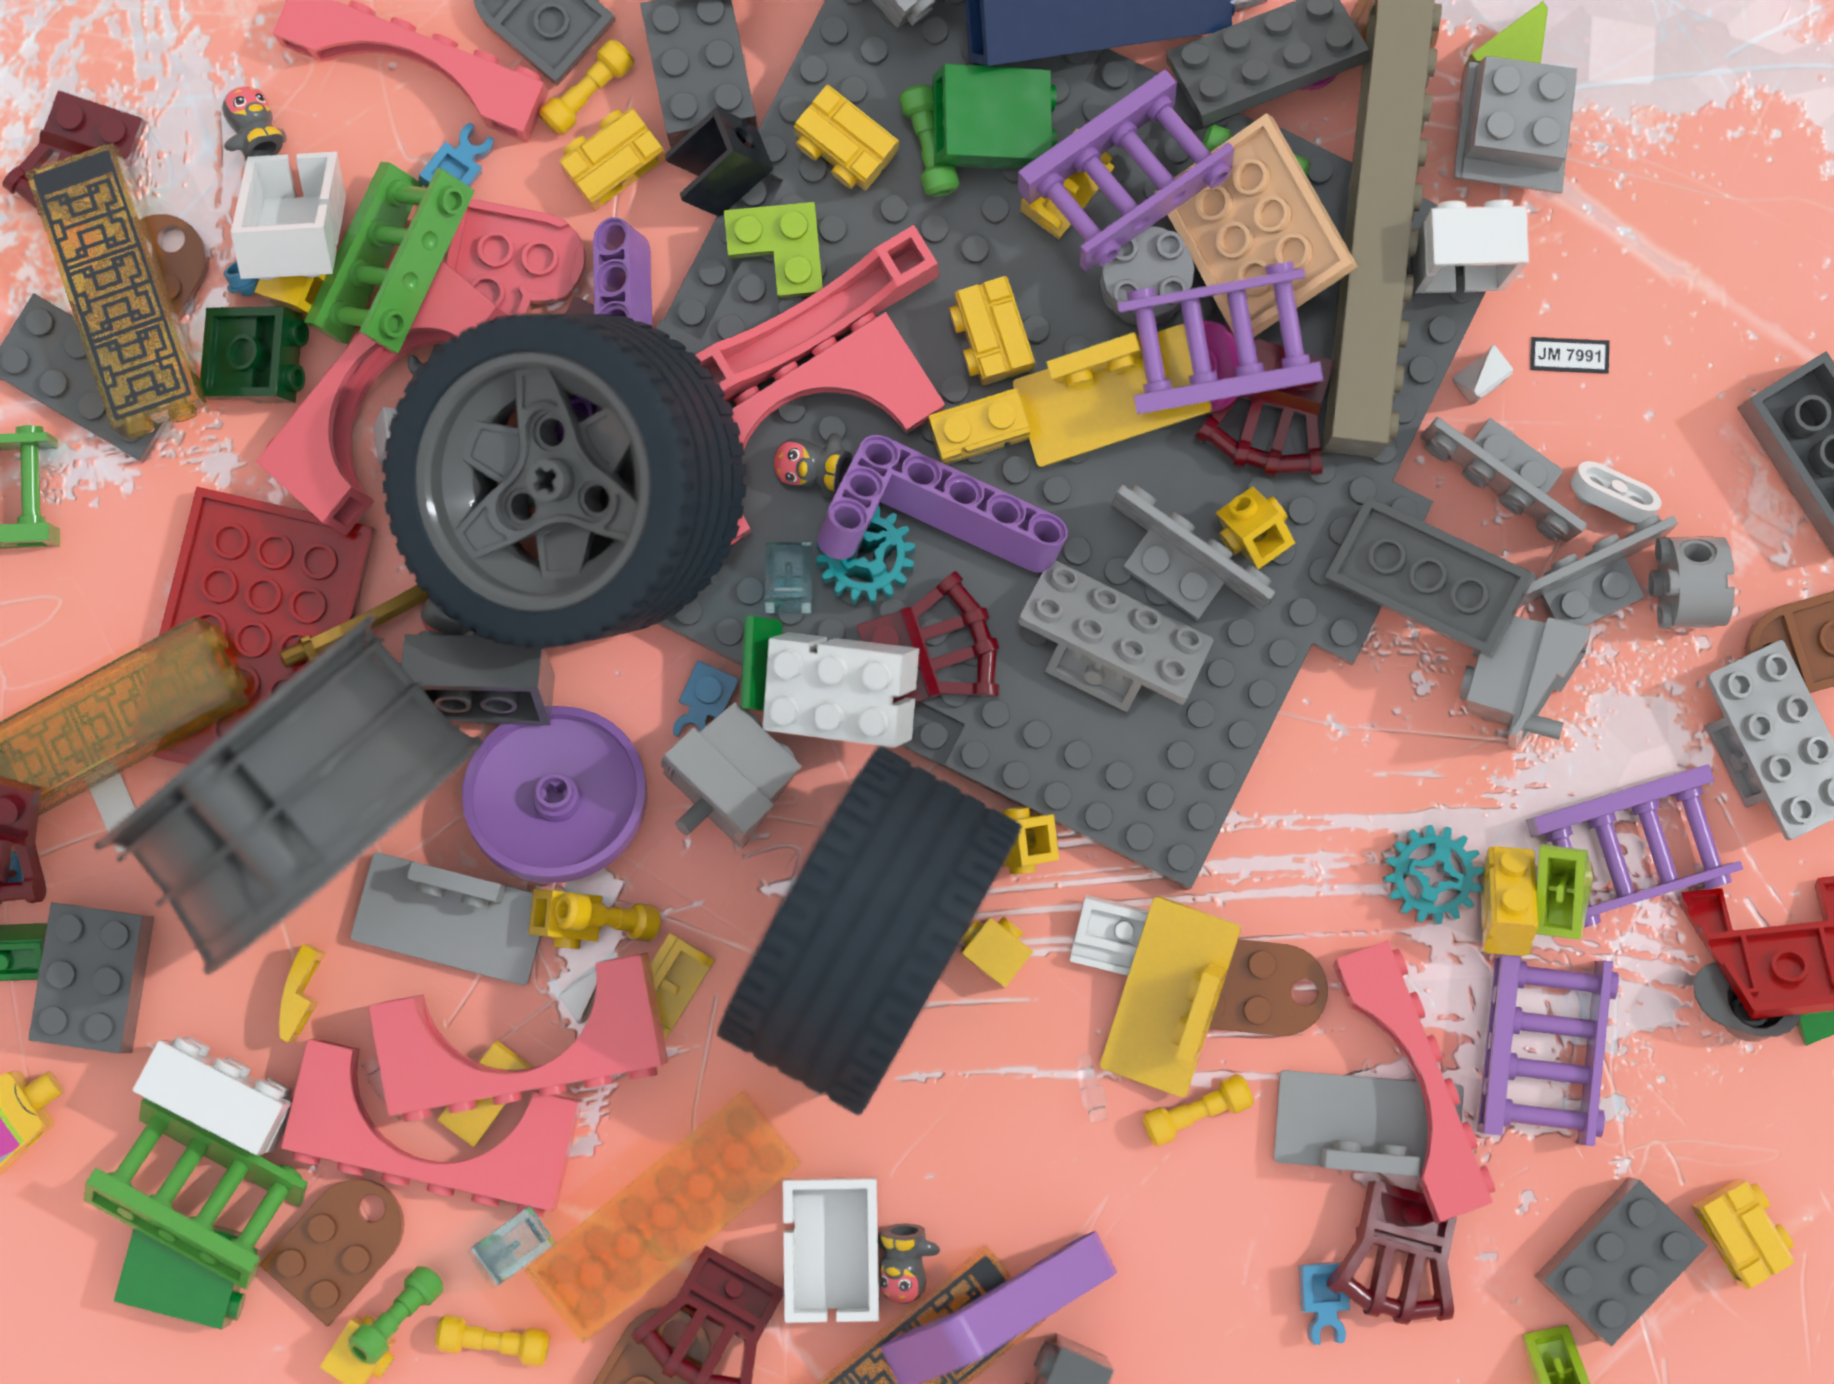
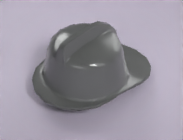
M1716 962L1705 965L1696 974L1693 988L1695 999L1701 1010L1714 1022L1723 1025L1727 1032L1737 1039L1745 1042H1760L1770 1037H1779L1789 1033L1799 1022L1801 1014L1751 1019Z

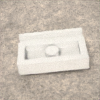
M1085 894L1069 961L1128 976L1149 910Z

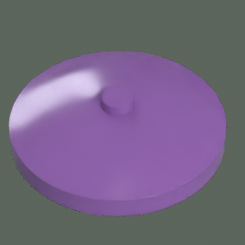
M552 706L551 725L501 724L483 740L482 745L473 754L464 776L462 788L463 812L473 839L480 850L490 861L505 872L525 880L540 883L574 881L587 877L608 866L633 841L639 831L646 811V775L636 748L625 733L614 723L585 709Z

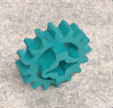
M878 506L868 528L876 529L880 532L877 534L866 531L858 549L862 548L866 553L874 551L872 562H868L865 557L857 560L858 549L852 557L847 559L835 560V558L829 557L826 554L816 557V567L828 568L822 574V583L836 582L834 596L838 598L847 591L851 593V604L856 605L860 596H866L869 605L873 606L875 605L876 595L882 593L888 600L893 598V584L900 588L906 586L907 578L901 572H913L915 562L905 557L914 554L915 543L903 542L909 535L908 526L898 529L894 527L897 515L894 512L886 519L880 517V506ZM817 542L816 548L822 551ZM895 550L896 562L888 574L883 560ZM854 576L866 579L869 583L857 582L850 578Z
M1433 825L1424 826L1423 837L1421 838L1414 829L1406 832L1409 844L1406 845L1403 842L1395 841L1392 846L1398 853L1397 858L1387 857L1384 859V863L1393 868V874L1382 877V882L1394 883L1395 887L1387 895L1388 899L1401 898L1403 903L1398 912L1406 914L1411 909L1415 910V922L1423 923L1427 914H1431L1434 925L1442 924L1443 913L1445 912L1452 920L1459 919L1460 913L1457 907L1461 905L1464 908L1471 909L1474 903L1468 897L1469 893L1482 892L1483 889L1482 886L1473 882L1474 876L1484 873V868L1473 867L1472 860L1480 854L1479 851L1472 850L1466 852L1463 847L1468 837L1463 835L1455 841L1452 840L1450 827H1444L1439 836L1435 835ZM1432 844L1427 857L1421 860L1408 858L1420 846ZM1451 853L1459 860L1463 874L1455 871L1450 861ZM1437 864V873L1449 880L1435 882L1432 886H1429V877L1415 869H1426ZM1404 876L1411 878L1417 890L1415 898L1407 890ZM1445 890L1458 892L1449 902L1434 906L1439 893Z

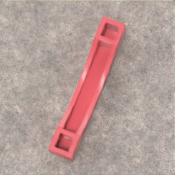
M286 0L273 31V35L280 46L321 62L343 55L362 53L396 55L417 61L441 73L460 88L476 107L487 127L524 142H529L539 118V109L544 105L548 96L545 84L540 81L541 76L538 73L522 66H516L515 70H511L498 65L500 61L498 58L476 49L473 54L457 48V42L441 34L433 33L432 37L429 38L417 33V28L403 19L392 17L389 22L374 16L375 11L372 8L356 1H350L349 5H345L335 0Z
M915 225L874 248L840 277L799 304L752 329L716 342L695 356L701 360L700 365L707 367L714 376L712 379L714 383L719 384L725 393L723 397L725 402H730L746 390L769 379L789 363L797 362L811 354V351L831 337L836 339L851 330L850 326L863 316L871 312L876 315L939 277L938 263Z
M1386 940L1336 959L1333 963V968L1349 1008L1368 1018L1391 1038L1406 1057L1418 1080L1425 1104L1428 1132L1425 1159L1418 1182L1435 1225L1489 1205L1493 1202L1490 1193L1496 1191L1493 1179L1486 1165L1478 1166L1472 1151L1478 1148L1475 1134L1468 1121L1464 1123L1460 1121L1455 1108L1456 1105L1460 1104L1458 1092L1452 1079L1447 1078L1444 1080L1437 1062L1443 1060L1442 1053L1434 1035L1426 1036L1420 1021L1421 1018L1425 1017V1011L1417 992L1409 993L1403 976L1408 974V969L1401 951L1398 948L1392 950L1389 941Z

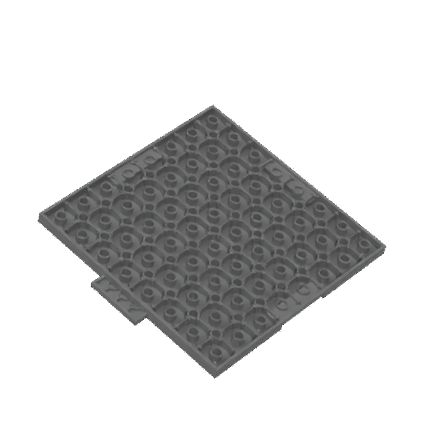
M825 0L758 129L774 169L729 210L815 202L823 288L853 267L874 248L915 225L938 263L939 277L875 316L877 318L885 312L888 314L945 403V410L1014 389L1013 381L1015 379L1048 369L1047 361L1133 332L1139 335L1137 325H1130L1121 320L1120 316L1116 315L1105 304L1099 286L1102 266L1096 264L1087 272L1080 266V246L1085 243V240L1071 225L1063 237L1058 240L1020 211L1023 197L1018 192L1019 170L955 166L960 182L956 191L940 197H930L924 193L920 176L925 167L921 156L920 140L915 134L912 120L903 115L898 98L903 90L915 85L927 84L932 87V76L944 64L986 66L969 61L965 1L937 0L931 6L933 10L915 26L912 27L907 21L897 29L872 0ZM1108 48L992 65L994 67L1050 70L1051 85H1055L1057 91L1056 107L1051 112L1052 129L1057 132L1058 143L1073 134L1076 128L1080 129L1159 74ZM1177 82L1173 109L1201 142H1203L1208 127L1213 124L1231 130L1234 136L1255 121L1241 113H1237L1202 127ZM826 85H830L899 140L898 153L866 191L856 184L852 189L846 187L832 175L833 165L821 156L817 161L811 159L795 144L799 139L794 135L793 126ZM1150 120L1138 129L1137 136L1173 178L1194 164L1193 160L1159 121L1153 122ZM1279 127L1292 152L1309 159L1311 166L1307 178L1344 241L1352 162ZM1113 146L1106 151L1112 157L1110 163L1115 166L1111 174L1137 205H1140L1155 194L1154 191L1158 188L1123 147ZM1100 189L1083 209L1101 231L1122 217L1121 213ZM1422 197L1420 211H1415L1413 222H1411V229L1419 230L1430 211L1438 208V204ZM723 214L716 217L664 320L660 319L656 329L669 334V339L678 340L686 346L687 352H692L696 355L716 342L738 335L778 316L810 296L778 299L774 255L729 259ZM1168 215L1152 225L1177 233ZM1410 257L1406 274L1413 275V257ZM1193 262L1194 274L1191 289L1205 287L1206 284ZM1455 266L1456 292L1414 293L1413 281L1410 302H1405L1401 319L1409 321L1407 343L1405 348L1401 347L1399 356H1397V365L1404 366L1403 384L1401 392L1396 393L1392 403V411H1399L1396 439H1391L1390 445L1385 446L1376 458L1321 452L1322 475H1310V471L1275 474V477L1264 475V469L1245 464L1244 468L1234 466V461L1208 441L1203 444L1195 438L1196 433L1212 415L1213 412L1045 467L1037 465L1030 440L1013 445L1006 442L1003 448L948 465L1061 518L1067 526L1068 536L1056 561L1213 638V644L1184 704H1179L1141 685L1128 712H1125L1046 673V667L1058 643L1018 623L1020 614L1042 572L1036 573L1026 570L881 502L879 504L881 518L886 519L894 512L897 515L894 527L898 529L908 526L909 535L903 542L915 543L914 554L905 557L915 562L913 572H901L907 578L906 586L900 588L893 584V598L888 600L882 593L876 595L875 605L873 606L869 605L866 596H860L856 605L851 604V593L847 591L838 598L834 596L836 582L823 584L821 581L822 574L828 568L816 567V557L825 554L816 548L818 533L833 498H824L819 485L793 486L781 482L775 473L773 465L774 455L778 447L786 440L795 438L803 439L821 448H825L828 436L832 433H837L841 437L842 448L851 452L853 460L861 442L866 437L881 435L940 461L928 421L906 435L901 427L882 409L861 398L839 393L812 394L790 401L771 413L754 431L744 450L745 455L742 456L743 464H746V476L743 477V484H746V496L742 498L741 504L744 505L743 515L752 533L732 545L733 547L728 557L723 558V566L717 575L711 577L712 582L705 590L698 592V597L694 601L683 605L684 607L681 611L673 616H668L666 620L658 623V625L742 666L744 618L747 616L781 621L783 625L782 634L791 632L827 637V641L834 638L861 641L856 625L914 606L942 580L956 570L963 578L961 584L982 608H987L990 619L986 620L991 637L998 640L1000 649L997 650L995 684L1000 685L999 696L940 695L916 703L914 706L912 740L900 746L1022 807H1029L1030 811L1038 815L1054 814L1056 824L1189 890L1192 888L1311 645L1353 665L1374 624L1381 606L1327 581L1325 575L1367 496L1424 522L1434 501L1393 482V479L1486 292H1464L1463 266ZM1007 276L1035 360V367L1032 371L1008 377L988 385H982L979 375L971 377L969 375L962 350L970 347L965 332H955L948 307L956 305L954 294L958 290ZM1340 279L1296 308L1304 352L1330 360L1332 357ZM1213 296L1199 298L1203 320L1228 324ZM1182 308L1166 322L1157 324V332L1184 324ZM1279 320L1255 336V338L1284 346ZM849 330L837 337V342L853 333V331ZM811 353L796 363L798 366H801L812 359L814 355ZM772 376L757 385V387L761 391L774 383L775 379ZM1328 385L1318 415V428L1321 450L1324 432ZM1243 398L1237 401L1218 426L1238 442H1240L1252 402ZM734 399L729 402L732 409L737 406ZM1267 405L1262 406L1250 447L1270 452L1282 410ZM1293 414L1282 455L1308 453L1304 416ZM630 452L617 474L629 483L635 494V470ZM1121 485L1128 489H1131L1133 485L1142 488L1155 498L1156 503L1153 505L1155 508L1167 516L1171 512L1179 514L1195 527L1191 532L1205 543L1209 539H1213L1223 546L1225 544L1221 540L1219 533L1224 528L1215 512L1252 486L1266 499L1273 496L1287 514L1288 518L1284 521L1295 541L1294 545L1259 569L1260 572L1271 580L1268 587L1275 591L1273 597L1261 610L1223 584L1198 621L1122 569L1148 531L1111 505L1117 490ZM603 487L600 492V501L603 507L607 508L610 498L607 490ZM867 528L869 532L877 534L880 532L876 529ZM594 533L589 561L602 554L616 539ZM862 548L858 549L857 560L865 557L868 562L873 561L874 551L866 553ZM895 550L883 560L888 574L896 562ZM1241 552L1235 556L1232 555L1230 558L1231 561L1244 570L1248 565L1256 568ZM854 576L850 578L857 582L869 583L866 579ZM946 595L918 619V622L922 629L961 616L963 613ZM969 627L925 641L931 659L974 645ZM978 658L936 671L938 681L977 683Z

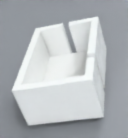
M337 151L297 154L296 161L304 197L296 196L288 154L247 157L231 229V237L241 279L257 278L260 280H271L276 277L286 276L318 277L322 274H333L337 252L336 245H338L346 202V193Z
M1492 200L1484 203V207L1466 208V203L1463 201L1439 203L1438 208L1430 211L1418 230L1417 250L1415 257H1413L1414 293L1456 292L1455 266H1463L1464 292L1505 291L1529 263L1527 206H1513V201Z
M791 632L769 638L763 730L894 748L912 740L915 699L904 698L893 704L892 700L893 696L900 697L916 690L919 648L840 638L827 641V637Z
M176 1036L174 1040H159L132 1090L133 1092L255 1155L274 1152L286 1129L293 1098L289 1097L292 1089L271 1078H267L265 1081L262 1079L256 1080L248 1076L251 1068L233 1058L226 1057L224 1060L217 1057L215 1060L214 1057L208 1055L211 1047L190 1036H185V1038Z
M877 1176L784 1178L783 1223L794 1222V1229H785L784 1231L785 1323L827 1322L828 1308H837L836 1322L879 1321Z

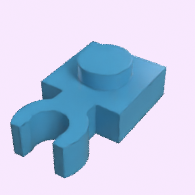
M471 122L466 124L460 131L459 146L454 148L445 141L419 174L418 182L428 187L436 169L442 168L471 188L482 174V166L474 161L485 159L490 155L493 149L494 138L489 136L482 145H472L468 139L472 137L475 125Z
M697 660L679 699V703L690 707L688 714L682 715L674 723L673 735L679 737L683 728L688 724L696 725L699 732L707 726L706 722L709 716L715 719L727 709L740 680Z
M1342 1262L1298 1264L1300 1311L1304 1313L1314 1312V1318L1310 1321L1307 1328L1308 1339L1314 1345H1320V1331L1328 1325L1333 1329L1334 1342L1340 1344L1345 1341L1346 1330L1343 1323L1337 1319V1311L1350 1310V1298L1342 1292L1336 1294L1326 1287L1329 1276Z

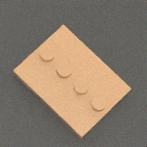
M1267 113L1210 152L1211 154L1228 142L1232 145L1234 155L1231 173L1228 178L1215 188L1207 186L1167 214L1175 230L1190 250L1192 260L1206 286L1267 275L1265 266L1293 261L1294 270L1304 268L1306 277L1305 279L1292 281L1296 308H1298L1358 267L1274 118ZM1194 163L1193 165H1191L1190 167H1188L1186 170H1184L1183 172H1181L1180 174H1178L1176 177H1174V179H1177L1179 176H1181L1182 174H1184L1185 172H1187L1189 169H1191L1192 167H1194L1196 164ZM1273 284L1245 290L1253 337L1279 320ZM1227 293L1213 295L1216 304L1234 334Z

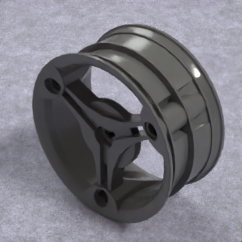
M373 612L93 845L96 851L107 846H119L127 849L115 859L118 863L130 853L133 854L164 893L155 902V905L160 907L165 902H170L195 945L193 949L199 953L203 961L204 967L201 971L206 976L213 974L240 955L338 876L440 787L483 743L479 736L470 737L461 731L458 725L454 726L421 690L422 682L418 681L415 683L382 644L385 639L383 637L378 639L373 634L370 627L377 618Z

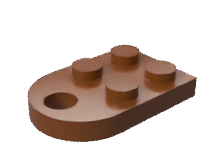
M154 214L134 222V226L170 333L173 336L206 278L209 258L203 239L190 224L176 216ZM131 226L127 228L131 242L117 246L114 250L136 243ZM180 230L185 236L183 246L175 252L164 251L162 248L163 236L168 231ZM124 233L119 239V241L126 239ZM138 247L110 256L103 267L112 266L110 258L135 251L143 275L134 278L135 283L148 279ZM132 255L123 258L125 266L118 268L123 283L97 292L93 284L87 294L89 300L132 285L129 276L137 274ZM114 269L101 273L97 277L99 286L117 280ZM150 283L137 287L138 292L148 290L156 315L133 323L130 316L112 322L114 329L106 333L111 334L161 316ZM131 289L90 303L93 313L85 315L88 323L101 329L99 322L106 320L101 305L127 296L133 311L140 308L141 314L144 315L150 313V309L145 295L136 297L134 290ZM85 299L81 305L82 312L88 310ZM125 301L107 307L110 318L128 313ZM163 320L115 336V338L127 343L137 339L136 331L159 324L166 346L169 343ZM157 329L149 331L150 339L143 341L148 356L156 359L154 349L162 347ZM139 343L130 345L131 347L141 351Z
M1834 591L1775 608L1761 616L1749 631L1745 644V656L1762 649L1765 645L1783 640L1810 693L1834 687Z
M1238 939L1209 1028L1274 1036H1290L1303 1032L1319 1019L1327 1003L1328 982L1322 966L1309 952L1294 945ZM1300 979L1310 980L1317 990L1314 1002L1308 1006H1301L1292 998V987Z
M350 1179L335 1184L318 1198L259 1265L328 1327L398 1249L404 1234V1215L400 1203L389 1189L372 1180ZM367 1195H376L384 1202L385 1212L378 1221H369L361 1214L360 1205Z
M656 1307L641 1313L627 1326L592 1384H690L676 1375L670 1378L663 1374V1368L643 1343L637 1345L630 1336L639 1326L663 1307ZM681 1310L656 1331L666 1342L664 1338L665 1326L672 1321H681L688 1326L693 1315ZM703 1325L700 1327L684 1356V1359L700 1368L703 1367L711 1352L710 1339ZM667 1343L671 1350L674 1351L676 1347H673Z

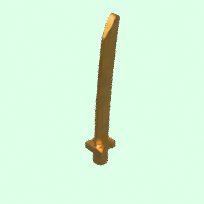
M415 585L394 598L312 638L309 635L298 640V644L279 651L282 663L285 668H288L305 660L307 663L312 662L318 658L319 654L325 652L372 612L377 618L371 625L370 630L427 600L429 594L427 591H422L418 585Z

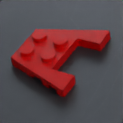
M1834 876L1817 878L1815 884L1823 921L1762 928L1732 929L1723 888L1681 892L1679 899L1680 907L1751 1019L1834 1011Z

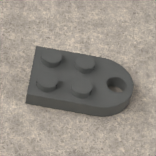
M473 0L483 23L556 86L564 80L616 21L615 15L597 0Z

